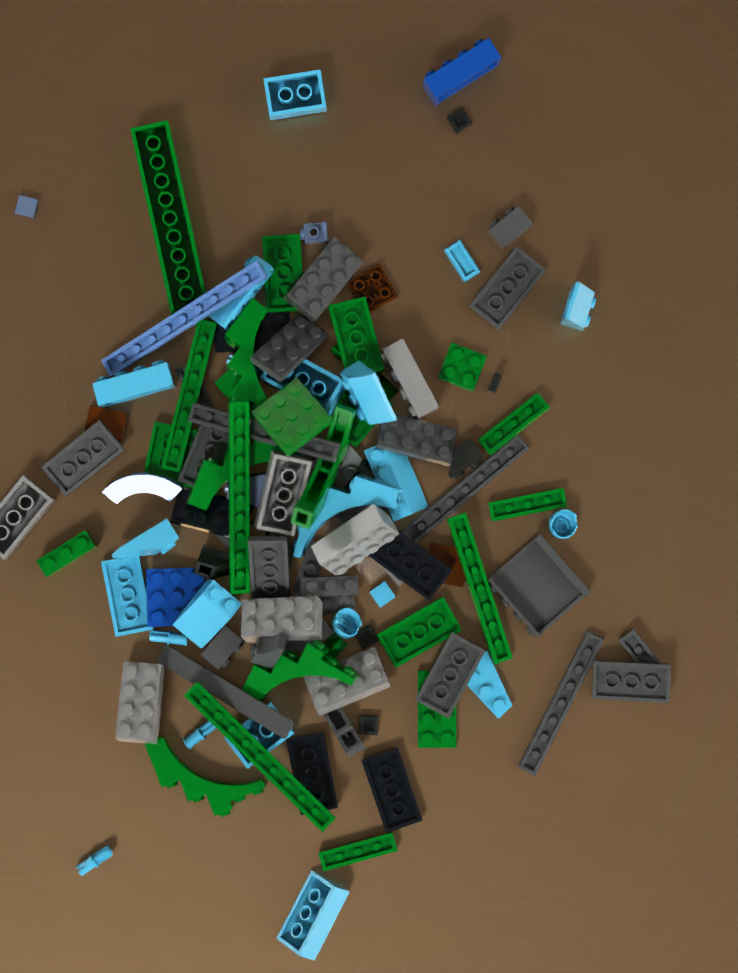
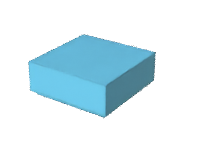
M385 581L369 592L380 608L396 597Z

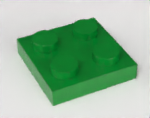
M451 342L438 379L473 392L487 356Z

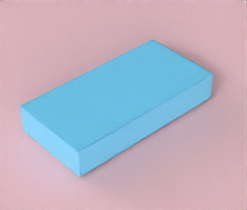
M461 240L444 250L464 283L481 272Z

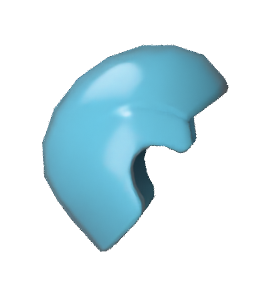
M560 509L554 512L549 519V528L552 535L559 539H567L574 535L578 527L577 515L570 509Z
M347 607L342 608L333 616L331 625L339 637L348 639L358 633L362 621L355 610Z

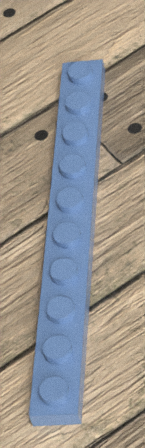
M253 262L102 359L101 361L109 376H115V373L128 368L267 279L268 276L260 262Z

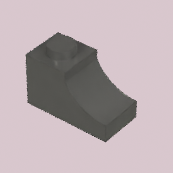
M279 632L274 637H259L256 643H252L249 654L252 655L251 663L273 669L285 649L287 634Z

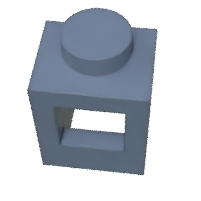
M326 222L303 224L304 228H300L301 240H305V245L328 243ZM312 229L317 230V234L315 236H312L310 234V231Z

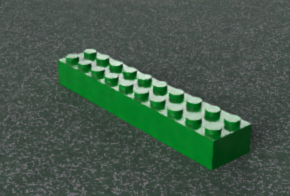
M165 120L130 128L172 315L207 293L171 127L169 121Z

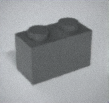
M519 206L515 209L511 207L504 213L505 217L502 220L497 218L489 225L488 233L502 250L533 225Z
M225 625L202 652L201 656L215 668H225L231 661L230 655L233 652L237 654L244 646L241 643L244 639L228 625Z

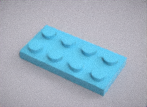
M140 556L101 561L115 637L153 630L154 627H147L146 586Z

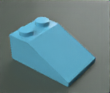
M576 281L571 287L560 324L581 331L584 329V326L588 327L591 319L588 313L590 308L594 309L597 299L594 297L595 292Z
M165 519L118 548L111 556L113 558L156 555L159 552L163 555L176 546L175 541L179 537L169 521Z
M207 579L172 625L202 649L232 618L242 603L216 581Z

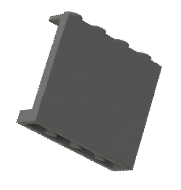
M538 534L487 579L490 582V589L494 594L498 591L502 596L501 602L507 608L511 606L515 611L513 613L514 617L519 622L524 621L527 625L525 629L532 637L536 635L538 638L582 598L591 593L541 534Z

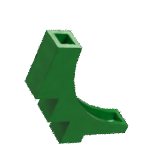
M253 298L227 331L224 338L229 346L234 349L236 347L239 348L226 366L229 369L227 372L235 378H241L230 392L228 398L231 399L230 401H249V404H251L250 408L255 410L268 400L258 382L254 364L250 362L257 330L268 309Z
M337 404L333 415V423L330 425L326 440L341 444L336 463L318 459L312 476L294 507L291 519L292 524L310 529L323 510L327 493L334 484L339 465L347 454L356 409Z
M251 439L249 444V466L269 462L271 449L282 450L279 447ZM229 446L221 466H219V461L208 458V461L202 460L186 503L207 510L213 496L229 479ZM298 452L292 453V454H297V455L304 456V454H301V453H298Z
M312 640L307 643L300 658L293 651L283 652L276 662L274 669L254 664L242 690L262 702L274 687L293 678L325 676L352 685L357 681L359 674L355 673V669L339 664L336 658L327 657L329 649L325 647V644L318 640Z
M165 736L158 738V744L145 743L161 787L167 786V789L178 785L177 781L180 780L188 802L192 800L194 803L205 799L204 795H206L214 816L220 815V817H224L230 814V810L234 807L232 804L233 800L235 803L245 800L246 795L251 793L253 796L264 792L263 788H266L264 778L249 783L232 784L217 782L199 775L180 761L170 748Z

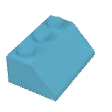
M357 361L340 372L342 377L341 383L349 391L350 395L348 398L356 406V415L361 421L364 420L369 425L392 422L397 419L374 371L362 362Z

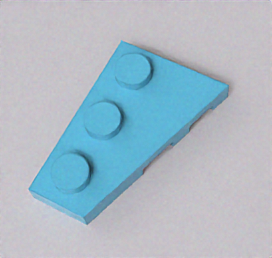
M486 650L467 686L499 719L512 704Z

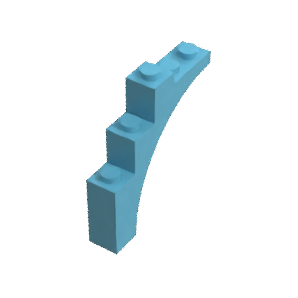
M360 474L351 479L349 485L351 492L332 486L327 493L323 510L310 529L298 526V539H295L292 545L293 556L297 558L305 556L309 543L318 529L328 519L343 510L372 504L393 509L398 507L403 488Z

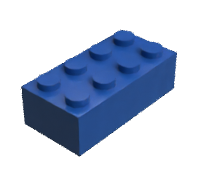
M489 38L478 40L469 51L464 49L457 54L458 58L453 61L451 59L441 64L442 68L437 71L433 69L425 75L423 88L435 106L500 64L501 56Z

